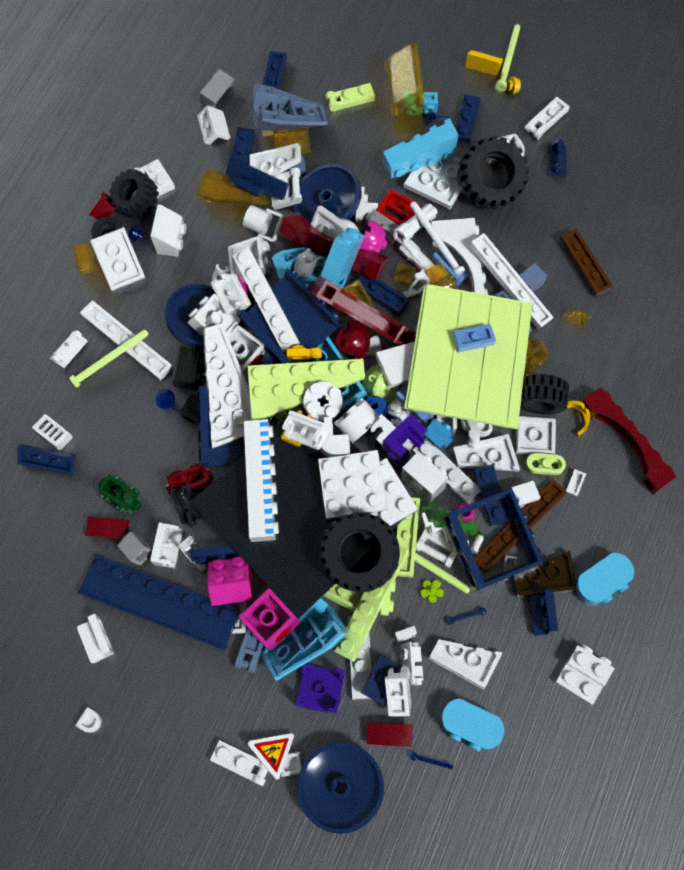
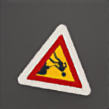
M290 733L248 742L250 749L276 780L280 778L294 735Z

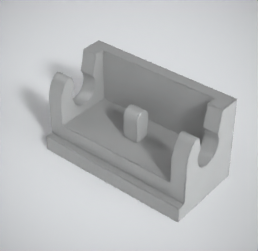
M219 69L200 92L199 102L215 108L219 99L229 87L231 88L235 79Z

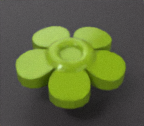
M426 580L423 583L425 589L421 590V596L423 598L428 597L430 603H435L437 597L441 598L444 595V591L438 589L441 583L438 580H434L431 584L429 580Z

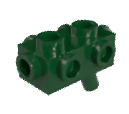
M108 474L98 484L97 490L101 494L100 498L108 504L112 501L116 504L115 509L122 514L127 512L131 515L133 511L135 513L138 512L143 500L140 496L141 492L133 486L129 488L124 485L126 482L116 475L114 478ZM113 489H116V490L114 491L115 494H111V491H112Z

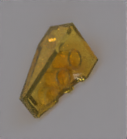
M208 168L202 176L196 195L205 202L269 205L271 202L270 196L266 194L260 195V197L251 195L249 190L239 189L236 187V184L230 182V176Z

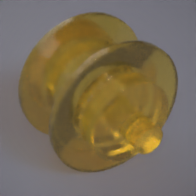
M574 308L571 315L567 316V318H570L573 326L576 323H580L581 327H583L584 323L590 320V316H587L585 308L581 312Z

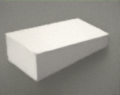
M574 469L566 489L567 493L578 496L586 473Z

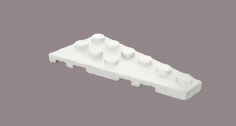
M222 323L203 330L211 449L243 438L244 421L252 420L249 387Z

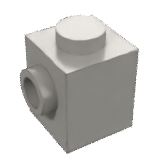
M132 531L126 534L117 545L131 562L140 566L152 554L153 550L142 536Z

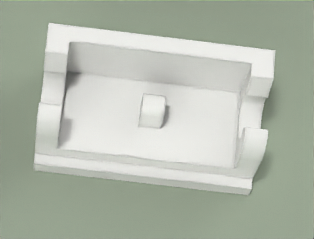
M235 273L221 274L222 280H213L211 285L225 313L238 315L242 309L248 308L251 302Z
M290 410L282 426V429L286 430L284 434L286 438L316 450L321 448L329 434L323 422Z
M381 414L379 416L380 419L371 427V432L381 427L376 432L375 438L382 447L383 440L396 427Z
M159 522L150 559L153 565L175 569L179 553L178 545L181 543L183 529H179V526Z
M402 667L399 673H394L393 668L388 671L387 677H385L388 715L410 716L411 694L408 667Z

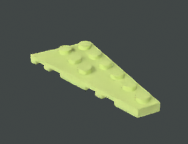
M363 359L248 366L252 420L269 418L279 412L303 404V396L306 390L314 383L329 382L337 388H344L364 380Z

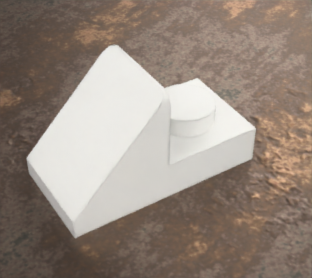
M361 187V202L356 211L357 227L363 225L367 221V215L378 208V203H368V194H365V187Z

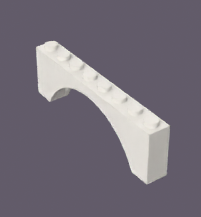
M475 218L432 221L431 225L452 256L465 268V272L469 275L472 292L488 295L487 289H484V283H486L485 272L482 273L481 269L484 263L469 246L479 236V226L475 224ZM432 239V246L437 247Z

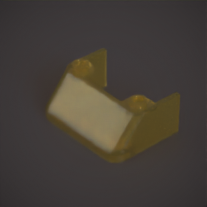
M409 43L390 55L388 60L385 61V70L388 71L387 76L391 78L393 103H390V112L394 114V132L421 130L424 91L417 43Z

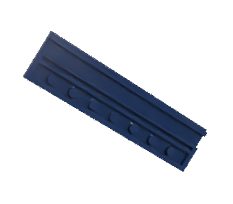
M95 555L80 590L77 592L223 651L227 647L226 644L230 634H232L241 613L240 609L227 604L212 606L210 598L99 555Z

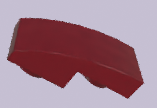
M88 516L85 536L122 540L128 534L130 521Z
M367 722V744L411 747L413 724Z

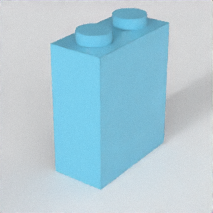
M348 227L336 237L320 276L338 285L350 273L364 235L357 229Z

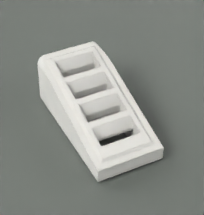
M46 414L32 427L59 451L73 438L68 431ZM47 420L48 423L42 429H39L42 426V424ZM50 425H53L47 433H44ZM55 429H58L51 437H49ZM60 433H62V435H61L56 441H54V439H55Z

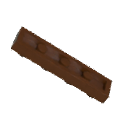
M577 228L561 235V242L595 297L611 290L613 285Z

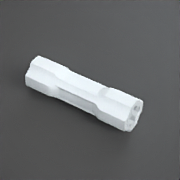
M426 204L421 208L429 222L436 218L438 213L436 207ZM416 214L394 230V239L400 244L407 242L413 237L414 233L423 227Z
M411 239L399 247V252L407 260L411 261L420 271L422 268L424 269L432 285L440 286L447 278V275L438 266L434 265Z

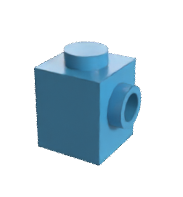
M434 419L427 427L428 432L423 435L438 449L442 447L446 449L453 441L451 438L453 436L452 428L444 421L441 424L437 419Z

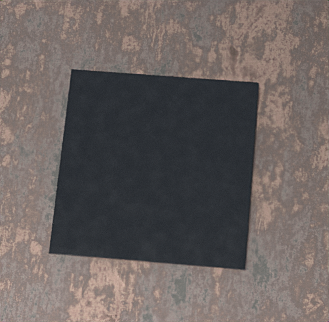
M303 404L293 410L294 412L300 410L302 415L308 416ZM286 417L273 428L274 437H270V444H274L275 456H271V462L275 463L276 475H272L273 483L276 482L277 495H273L274 502H277L278 514H274L275 522H278L279 534H275L276 540L251 542L249 538L245 454L199 494L191 504L299 619L336 584L323 569V563L320 559L321 540L324 539L326 529H329L332 526L331 523L340 518L326 519L318 459L328 457L320 449L316 450L303 444L297 447L282 440L281 436L285 431L282 429V426L287 419ZM333 424V435H344ZM350 441V454L362 453ZM405 518L391 525L392 530L396 526H398ZM361 533L349 536L341 548V558L344 564L351 570L378 543L373 537L365 540Z

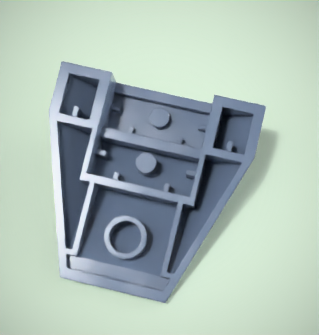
M254 84L252 114L256 128L262 131H278L326 126L328 124L323 105L271 86Z

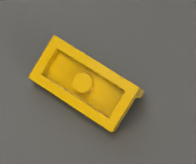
M471 50L467 54L465 67L497 76L503 59Z

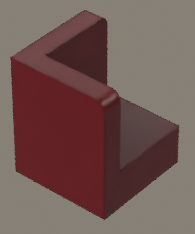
M102 191L92 205L89 215L97 220L102 217H110L116 208L112 205L109 195Z

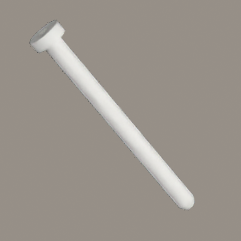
M412 202L410 204L412 210L458 276L464 273L465 268L463 266L460 267L419 205L416 202Z

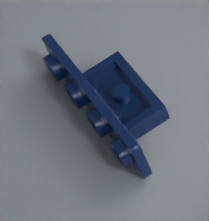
M234 157L229 159L226 174L231 176L230 182L236 184L237 188L249 190L251 195L257 197L269 194L280 200L285 199L289 185L287 182Z

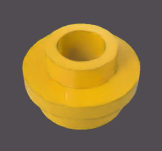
M511 77L507 81V91L510 94H515L520 91L521 82L520 79Z

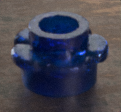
M134 224L131 227L128 237L133 242L140 241L143 237L144 231L142 226Z

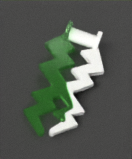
M437 502L423 507V511L433 509L434 517L428 520L425 513L421 514L424 527L430 526L431 533L443 530L446 542L452 541L443 519V515L447 514L446 508L439 511ZM460 515L458 519L463 532L468 531L469 537L475 534L476 538L470 549L472 554H477L486 535L479 532L475 521L464 525L462 515ZM437 518H441V524L439 525L435 523Z

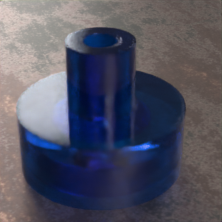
M168 389L160 390L156 396V404L162 409L172 408L175 404V394Z

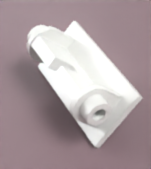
M72 331L61 346L53 352L50 359L62 368H65L88 340L82 337L79 331Z
M407 642L402 644L400 658L402 660V667H408L409 684H414V686L422 685V681H424L422 666H415V662H422L421 647H419L418 643Z

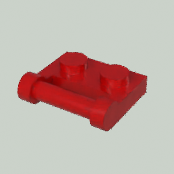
M390 189L376 211L400 226L415 215L410 206L414 201ZM388 209L398 214L399 216L405 218V220L401 221L398 218L384 212V210Z

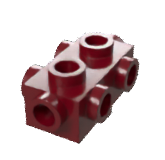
M193 464L184 471L177 470L172 472L170 476H167L168 483L165 485L169 495H171L170 490L187 484L190 485L192 492L202 493L211 485L210 480L213 479L210 468L206 469V467H199V464Z

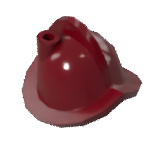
M355 320L348 321L347 328L337 333L335 343L342 352L351 355L353 359H363L369 351L370 335L363 323Z

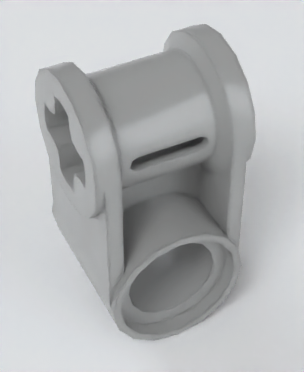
M307 248L304 252L298 254L293 271L295 270L302 279H305L321 268L325 258L314 254L310 248Z

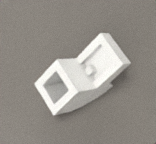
M332 416L324 417V424L329 434L320 448L321 452L328 458L349 455V434L333 435Z

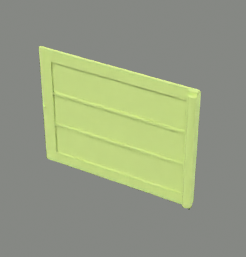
M430 284L424 285L404 409L518 429L532 304ZM491 324L496 339L493 346L457 352L453 337L454 331Z

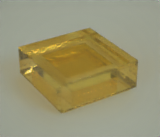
M399 263L393 281L411 286L416 268Z

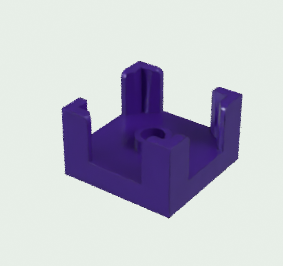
M410 414L383 440L382 453L399 468L405 462L402 458L406 452L403 444L409 439L416 447L420 448L426 441L423 435L428 432V429Z
M304 664L296 707L338 715L345 670H330L314 667L312 664Z

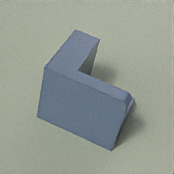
M536 263L519 275L532 292H535L544 285L547 274Z

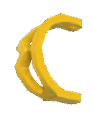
M572 400L568 401L567 408H573L581 412L585 421L583 429L576 434L579 437L588 428L590 411L585 407L584 403Z

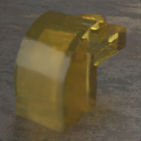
M91 242L72 247L76 259L74 262L75 269L79 270L80 275L98 271L96 254Z
M442 262L425 271L432 285L458 290L453 275H449Z

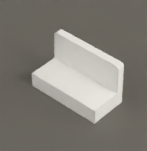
M207 105L197 115L204 143L211 145L218 137L229 140L230 134L224 112Z
M96 614L87 617L89 621L77 627L92 664L114 654L102 621Z

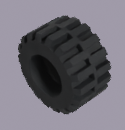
M127 169L126 172L122 171L120 176L115 177L116 180L111 184L112 188L109 191L111 195L109 197L112 205L117 210L134 219L144 218L145 214L149 215L151 213V209L154 210L156 207L154 206L155 203H158L157 196H159V192L157 191V185L152 179L137 169ZM137 190L136 195L131 199L132 194Z
M549 374L526 376L523 379L520 407L536 414L550 415L561 413L567 409L569 384L564 379Z

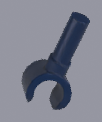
M430 112L425 116V118L429 119L426 125L431 126L435 121H444L450 117L437 116L434 112Z

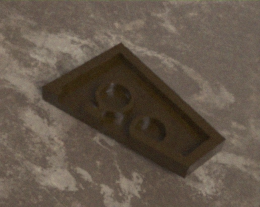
M570 551L514 575L513 583L516 597L542 594L545 590H553V593L576 591L577 585Z

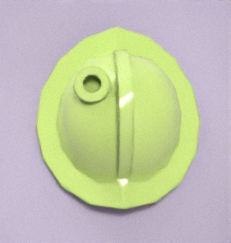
M379 364L367 370L365 379L362 382V386L368 396L381 397L387 403L394 399L400 386L389 387Z

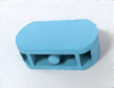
M611 553L576 579V596L581 602L590 606H596L600 602L605 605L613 599V593L618 591L620 594L629 588L628 583L634 577L633 564L626 556L620 553Z
M455 699L449 702L442 711L441 724L444 731L449 733L448 737L457 742H460L461 739L468 742V747L480 752V749H492L503 739L504 725L500 717L469 702Z

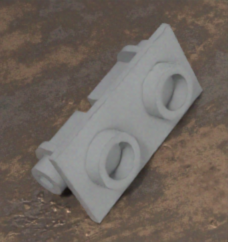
M376 210L369 213L366 217V223L370 219L380 224L385 230V238L394 244L396 241L393 236L394 230L399 225Z

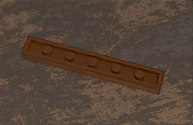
M554 479L539 492L540 499L538 501L528 503L522 509L527 516L526 522L529 529H532L567 494V491ZM512 520L474 556L477 566L485 574L520 541Z

